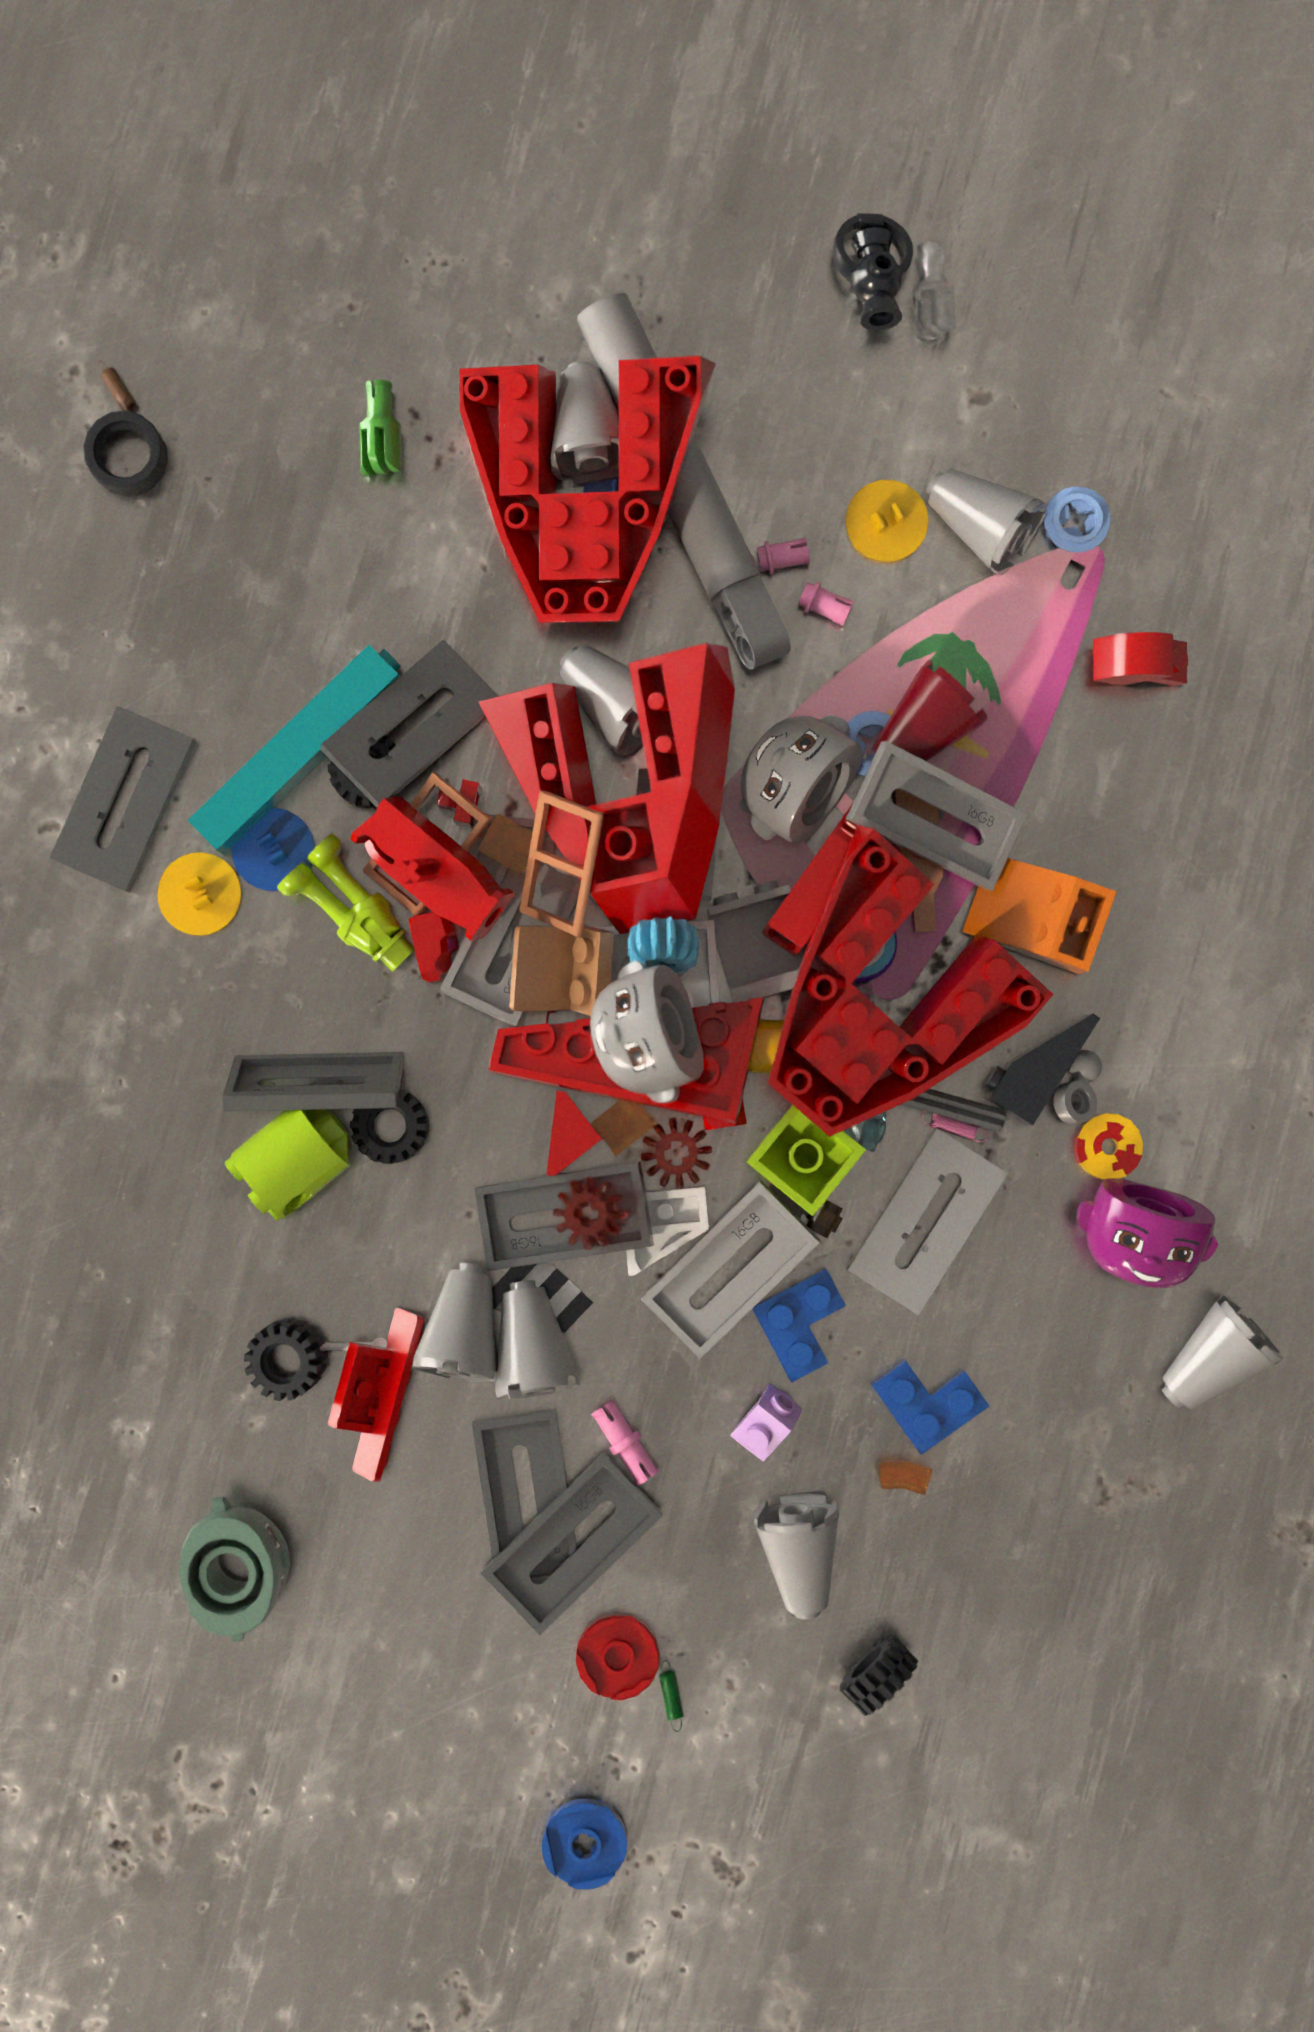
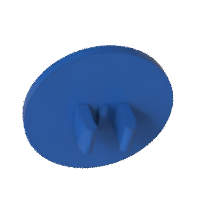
M272 808L232 847V859L240 876L249 884L265 891H279L277 889L278 884L300 863L304 862L311 869L313 864L307 860V856L315 848V841L311 830L300 817L288 810Z

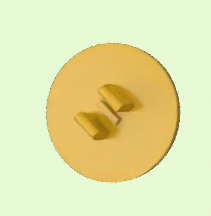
M896 480L874 481L862 487L851 499L845 517L846 532L854 548L866 558L882 563L901 561L912 555L920 547L928 529L927 508L920 495L907 484Z
M196 852L179 857L166 868L158 885V903L163 916L173 927L190 935L205 936L219 932L232 922L241 905L242 889L236 872L226 861L209 853Z

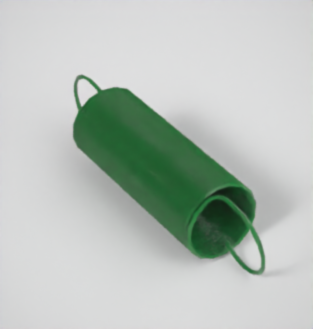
M662 1671L659 1678L668 1721L681 1719L684 1714L675 1672Z

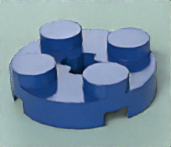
M581 1798L561 1805L549 1816L542 1837V1855L548 1870L555 1877L557 1875L562 1881L567 1882L568 1886L580 1890L595 1889L608 1883L615 1876V1872L621 1867L627 1853V1833L623 1821L614 1812L612 1806L605 1801ZM586 1833L589 1838H595L597 1843L591 1845V1853L583 1854L581 1848L573 1847L572 1842L578 1840L579 1834Z

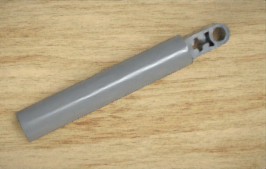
M625 293L604 297L589 305L577 317V323L618 408L619 360L657 358L638 316ZM694 435L678 488L668 513L742 663L748 669H753L789 654L791 649L790 639L761 579L762 575Z

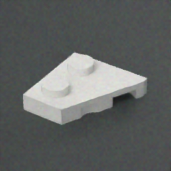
M705 1186L646 1192L654 1246L626 1250L628 1276L640 1273L659 1259L664 1258L688 1241L709 1230Z

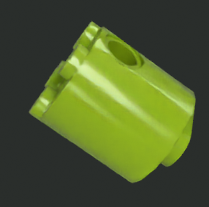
M328 1109L284 1110L233 1151L231 1157L224 1163L238 1181L241 1182L244 1179L253 1191L248 1194V1197L255 1207L263 1214L269 1212L274 1219L279 1221L290 1216L351 1166V1161L348 1157V1132Z

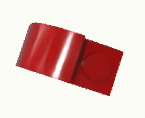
M1134 632L1093 639V681L1116 685L1143 681L1173 686L1187 684V642L1174 640L1173 634Z

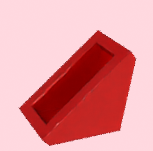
M564 1091L556 1092L546 1173L549 1176L559 1174L603 1139L568 1093Z

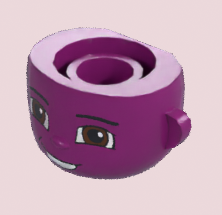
M1107 1178L1101 1182L1094 1201H1084L1077 1210L1080 1228L1086 1232L1088 1248L1098 1265L1113 1276L1138 1286L1151 1288L1177 1286L1186 1281L1198 1269L1201 1262L1207 1261L1214 1254L1218 1246L1217 1240L1213 1235L1215 1216L1207 1207L1182 1194L1137 1182Z

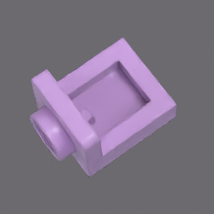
M768 1385L758 1402L735 1426L730 1436L764 1462L792 1431L802 1409L788 1394L780 1392L773 1385Z

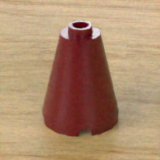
M928 660L920 667L871 747V750L876 754L881 741H886L924 761H928L982 726L988 717L983 708L976 714L970 707L975 698L942 667L939 666L933 672V662Z

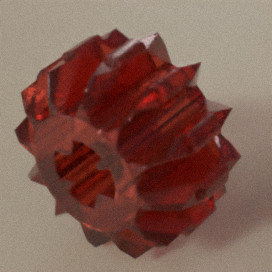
M673 1117L669 1118L671 1133L666 1134L659 1123L653 1126L655 1132L661 1137L659 1142L651 1137H644L643 1143L656 1147L655 1152L642 1153L641 1160H657V1164L650 1167L646 1173L651 1177L662 1168L665 1172L660 1179V1186L666 1187L670 1174L676 1175L675 1184L677 1189H683L684 1181L682 1174L687 1172L691 1181L696 1184L700 1179L692 1170V1167L696 1165L703 1170L709 1169L710 1164L697 1159L698 1154L712 1153V1147L702 1146L697 1148L695 1143L704 1139L707 1135L706 1132L701 1130L692 1138L689 1137L688 1134L693 1127V1121L691 1120L685 1122L682 1133L677 1132V1120ZM681 1141L680 1147L683 1148L686 1145L689 1151L688 1156L682 1157V1164L672 1165V1159L670 1158L666 1161L664 1157V1151L671 1149V1142Z
M594 1176L586 1178L584 1187L578 1180L571 1181L569 1185L572 1194L562 1191L557 1195V1198L566 1207L553 1209L554 1216H565L566 1221L556 1227L557 1231L561 1233L571 1229L572 1232L568 1237V1243L575 1245L582 1238L585 1250L593 1249L595 1240L601 1246H607L610 1244L608 1232L614 1235H619L622 1232L621 1226L614 1222L613 1219H621L627 1216L625 1210H615L614 1204L623 1200L622 1194L619 1193L608 1197L607 1195L611 1190L612 1183L604 1181L597 1189V1181ZM588 1202H590V1208L598 1211V1218L590 1220L588 1216H582V1208L588 1207Z

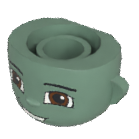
M217 1497L211 1499L213 1511L192 1525L183 1542L179 1564L180 1582L189 1604L190 1614L205 1631L219 1636H231V1642L243 1641L245 1633L250 1632L263 1623L277 1604L287 1581L290 1556L286 1540L269 1518L259 1511L248 1507L231 1506L227 1498ZM227 1553L240 1557L247 1565L249 1580L235 1581L227 1577L220 1568L218 1555Z

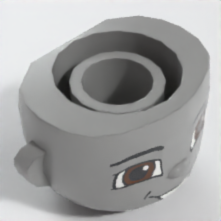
M804 715L788 717L774 724L756 743L742 770L741 791L743 799L752 813L750 823L760 837L769 840L779 835L793 843L803 842L819 829L853 782L862 762L861 747L848 736L850 727L845 720L837 716H826L820 720Z
M633 961L625 965L619 972L618 979L611 982L598 995L591 1010L590 1028L596 1055L605 1073L620 1087L635 1093L647 1094L652 1101L659 1103L676 1101L680 1095L679 1086L698 1079L703 1072V1050L688 993L679 976L666 965L647 968V965L640 961Z

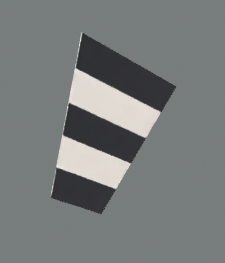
M551 1262L512 1267L492 1288L493 1309L501 1312L503 1293L511 1291L510 1284L535 1280L536 1287L545 1288L562 1333H565L593 1303Z

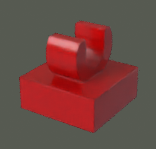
M462 779L460 793L478 807L482 791L480 784ZM439 789L436 802L438 808L455 811L453 818L455 824L473 829L474 817Z

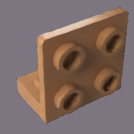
M584 925L582 936L578 938L554 926H516L514 931L509 1008L517 1012L572 1010L591 1016V1010L598 995L611 983L614 932Z

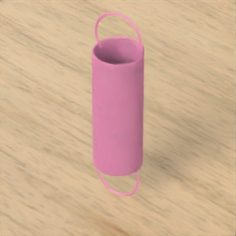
M933 1114L931 1124H927L933 1128H938L970 1140L974 1139L979 1127L939 1114Z

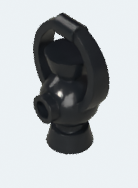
M857 213L856 216L846 220L835 235L833 244L834 262L841 275L851 283L854 294L863 304L861 325L872 331L887 330L895 327L902 320V313L895 300V296L901 289L902 279L910 268L913 258V244L906 230L891 218L883 216V214ZM855 229L859 230V232L852 237L851 245L860 259L856 264L848 257L843 244L845 236ZM892 237L901 249L902 263L900 265L889 253Z

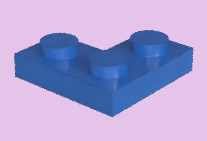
M826 1268L766 1298L752 1308L791 1383L828 1364L809 1325L846 1306Z
M903 1360L871 1383L920 1455L989 1407L987 1401L964 1370L930 1394L906 1360Z

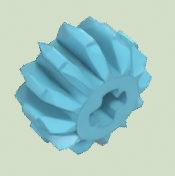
M655 917L654 920H641L637 925L630 928V936L628 937V957L630 962H643L647 965V968L666 965L675 973L682 974L697 965L699 937L697 936L696 927L688 924L686 920H673L672 917L666 919Z

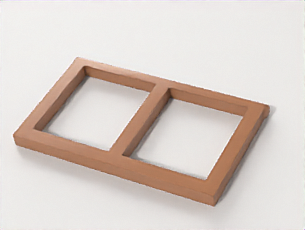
M433 772L410 805L419 810L435 786H437L479 821L461 845L468 852L492 818L480 810L439 774ZM371 858L362 871L407 908L413 916L423 914L427 906L421 901L417 904L377 870L378 865Z
M547 791L539 792L519 912L568 932L579 938L582 936L604 815L602 812L592 810ZM549 804L592 821L584 867L542 850ZM540 861L582 878L574 923L532 905Z

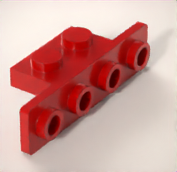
M396 1308L394 1311L386 1348L355 1342L349 1343L328 1420V1425L336 1429L362 1432L352 1470L366 1479L375 1482L381 1481L384 1468L389 1460V1448L395 1427L400 1420L402 1400L406 1386L411 1379L413 1357L417 1345L422 1338L424 1318L402 1308Z

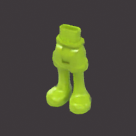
M331 833L307 856V860L331 879L353 904L352 908L349 909L329 891L304 862L296 866L278 884L277 889L285 896L301 894L313 900L339 926L336 934L347 946H355L370 956L374 955L373 961L376 962L380 959L393 972L414 951V946L403 936L407 931L404 928L401 929L397 919L391 912L390 902L378 892L371 895L344 867L339 856L341 841L336 835Z

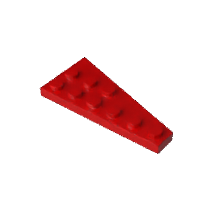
M759 997L748 999V1001L710 1003L708 1006L691 1007L703 1050V1072L698 1079L679 1086L680 1095L673 1102L659 1103L652 1101L647 1094L626 1090L608 1077L599 1062L593 1046L590 1018L551 1025L544 1023L498 1029L488 1070L495 1074L737 1124L764 999Z

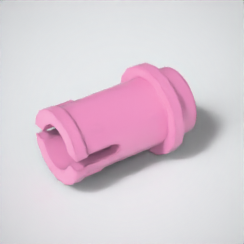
M806 537L771 545L769 541H764V546L756 547L760 572L768 571L769 574H774V569L810 564Z
M818 581L815 585L807 582L798 605L804 607V612L807 614L810 610L843 626L854 601L820 587L821 583Z

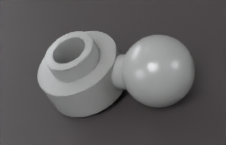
M1080 1050L1069 1067L1073 1081L1061 1084L1054 1094L1055 1111L1058 1117L1068 1124L1089 1121L1095 1115L1097 1109L1096 1094L1089 1084L1100 1076L1102 1061L1095 1052Z

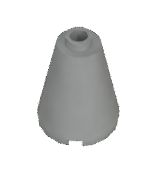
M586 361L574 362L560 374L550 453V467L554 476L562 481V474L573 477L574 484L578 485L610 481L619 477V415L600 369Z
M952 468L945 473L938 472L927 488V493L930 495L928 504L985 565L997 575H1004L1014 566L1008 560L1015 553L1018 552L1024 555L1036 537L1045 518V514L1039 510L1047 508V504L1039 498Z
M588 645L579 648L573 647L568 650L560 661V666L562 667L560 677L564 683L575 686L578 703L613 752L617 755L620 754L622 757H627L643 747L629 667Z
M460 1263L459 1269L449 1271L413 1357L412 1368L414 1370L444 1378H450V1376L464 1378L463 1381L495 1382L497 1365L492 1277L484 1274L485 1267L470 1263Z
M535 1280L510 1284L511 1291L503 1293L495 1383L497 1399L501 1400L507 1395L509 1399L552 1394L556 1393L555 1387L566 1385L567 1390L580 1387L578 1372L545 1288L536 1287Z
M1224 1294L1216 1300L1162 1377L1166 1384L1162 1391L1178 1409L1185 1405L1192 1410L1277 1365L1283 1359L1279 1355L1280 1351L1263 1330L1251 1318L1248 1319L1242 1313L1238 1315L1237 1312L1241 1307Z
M801 1493L780 1496V1505L769 1508L768 1501H766L754 1510V1524L786 1610L795 1614L800 1619H812L819 1616L821 1611L827 1608L829 1602L839 1511L838 1503L835 1500L831 1505L827 1504L826 1496L821 1494Z

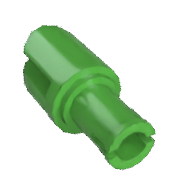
M371 380L365 384L367 417L359 424L360 473L363 477L389 474L391 471L402 472L401 424L392 417V383L388 380H374L375 386H373V381Z

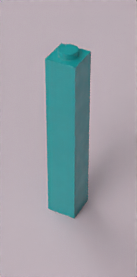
M368 645L187 821L218 852L225 856L262 817L274 808L327 757L320 750L321 744L400 677L396 672L401 667L400 664L384 648L377 653Z

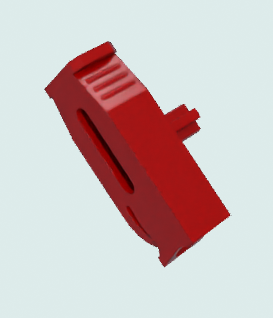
M401 796L383 798L376 812L351 834L350 840L355 844L365 843V848L375 863L430 910L466 928L465 936L471 941L483 939L514 898L515 893L509 888L501 889L480 861L417 809L412 807Z
M851 806L761 932L769 940L795 957L804 947L815 929L857 825L846 820ZM776 932L780 933V934L783 935L785 938H787L788 940H790L791 943L789 944L788 942H786L784 939H782L781 937H779V936H778L777 934H775V933H776Z

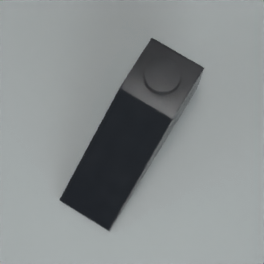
M1094 1013L1086 1015L1009 1061L1004 1068L997 1065L984 1087L989 1089L984 1099L1005 1110L1006 1113L1025 1125H1034L1100 1020V1017Z

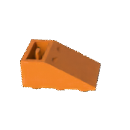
M1008 858L993 891L985 890L978 886L962 932L974 937L977 934L993 939L1004 948L1080 975L1089 972L1117 891L1075 876Z

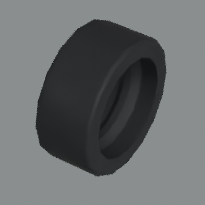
M125 410L110 412L97 419L87 431L83 444L84 461L92 476L112 493L123 496L141 495L154 488L164 476L168 462L166 444L155 426L140 414ZM131 430L138 432L149 444L150 457L148 463L140 472L131 477L113 475L102 462L104 444L111 436L120 431Z

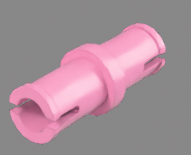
M613 1399L603 1406L612 1421H610L602 1407L591 1415L595 1418L612 1446L609 1450L613 1456L618 1454L634 1479L635 1485L639 1486L648 1480L647 1477L656 1475L659 1469L655 1467L639 1442L641 1435L637 1430L632 1431ZM639 1464L641 1465L642 1469H643L644 1472L646 1473L647 1477L645 1476V1474L643 1473V1471H642L641 1468L639 1467Z

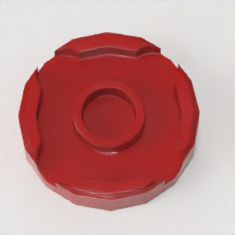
M613 1612L599 1616L584 1629L578 1640L575 1662L580 1678L590 1691L599 1696L602 1695L612 1700L622 1701L638 1696L651 1685L658 1671L660 1649L656 1635L646 1622L632 1614Z

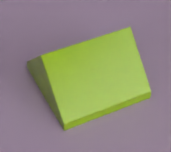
M791 1105L767 1133L746 1163L810 1215L814 1216L866 1149L844 1131L829 1137L796 1107Z

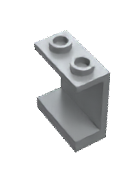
M777 880L753 887L755 894L743 898H738L737 892L725 894L714 898L715 906L707 908L709 920H714L716 945L733 1002L748 1001V999L759 997L764 999L792 991L805 948L803 947L795 957L761 933L791 891L789 884L779 887ZM778 932L775 933V934H777L779 937H781L782 939H784L786 942H788L789 944L791 943L790 940H788L787 938H785V937H784L783 935H781L780 933H778Z

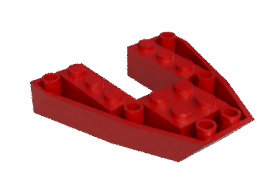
M702 356L619 360V491L557 494L556 477L551 472L550 453L556 413V372L538 364L459 369L460 414L499 538L539 623L608 622L620 620L675 497L716 363Z
M704 643L628 663L652 792L596 804L575 686L549 683L479 701L535 814L540 791L550 792L604 814L590 894L620 935L630 933V928L637 925L641 920H654L655 917L660 919L672 917L673 920L684 919L689 921L697 917L720 825L735 697L734 679L728 647ZM549 804L545 830L566 860L584 867L592 821Z
M860 825L856 827L805 950L792 989L768 1084L829 1137L916 1098L1027 1027L1053 996L1049 989L998 942L976 934L903 1023L898 1026L854 987L852 983L935 884L874 828Z

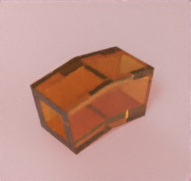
M906 1458L879 1459V1486L881 1489H906L925 1495L933 1470L928 1465Z

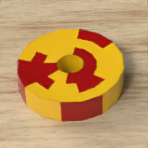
M1102 1113L1093 1116L1092 1119L1080 1126L1074 1138V1153L1078 1164L1086 1173L1098 1179H1119L1129 1175L1137 1168L1143 1155V1140L1139 1129L1131 1120L1119 1114ZM1108 1138L1115 1144L1114 1152L1109 1155L1105 1154L1102 1150V1143Z

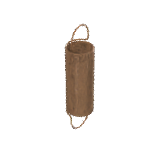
M106 365L107 369L104 370L101 367L103 372L100 376L121 410H135L137 403L115 368H108Z

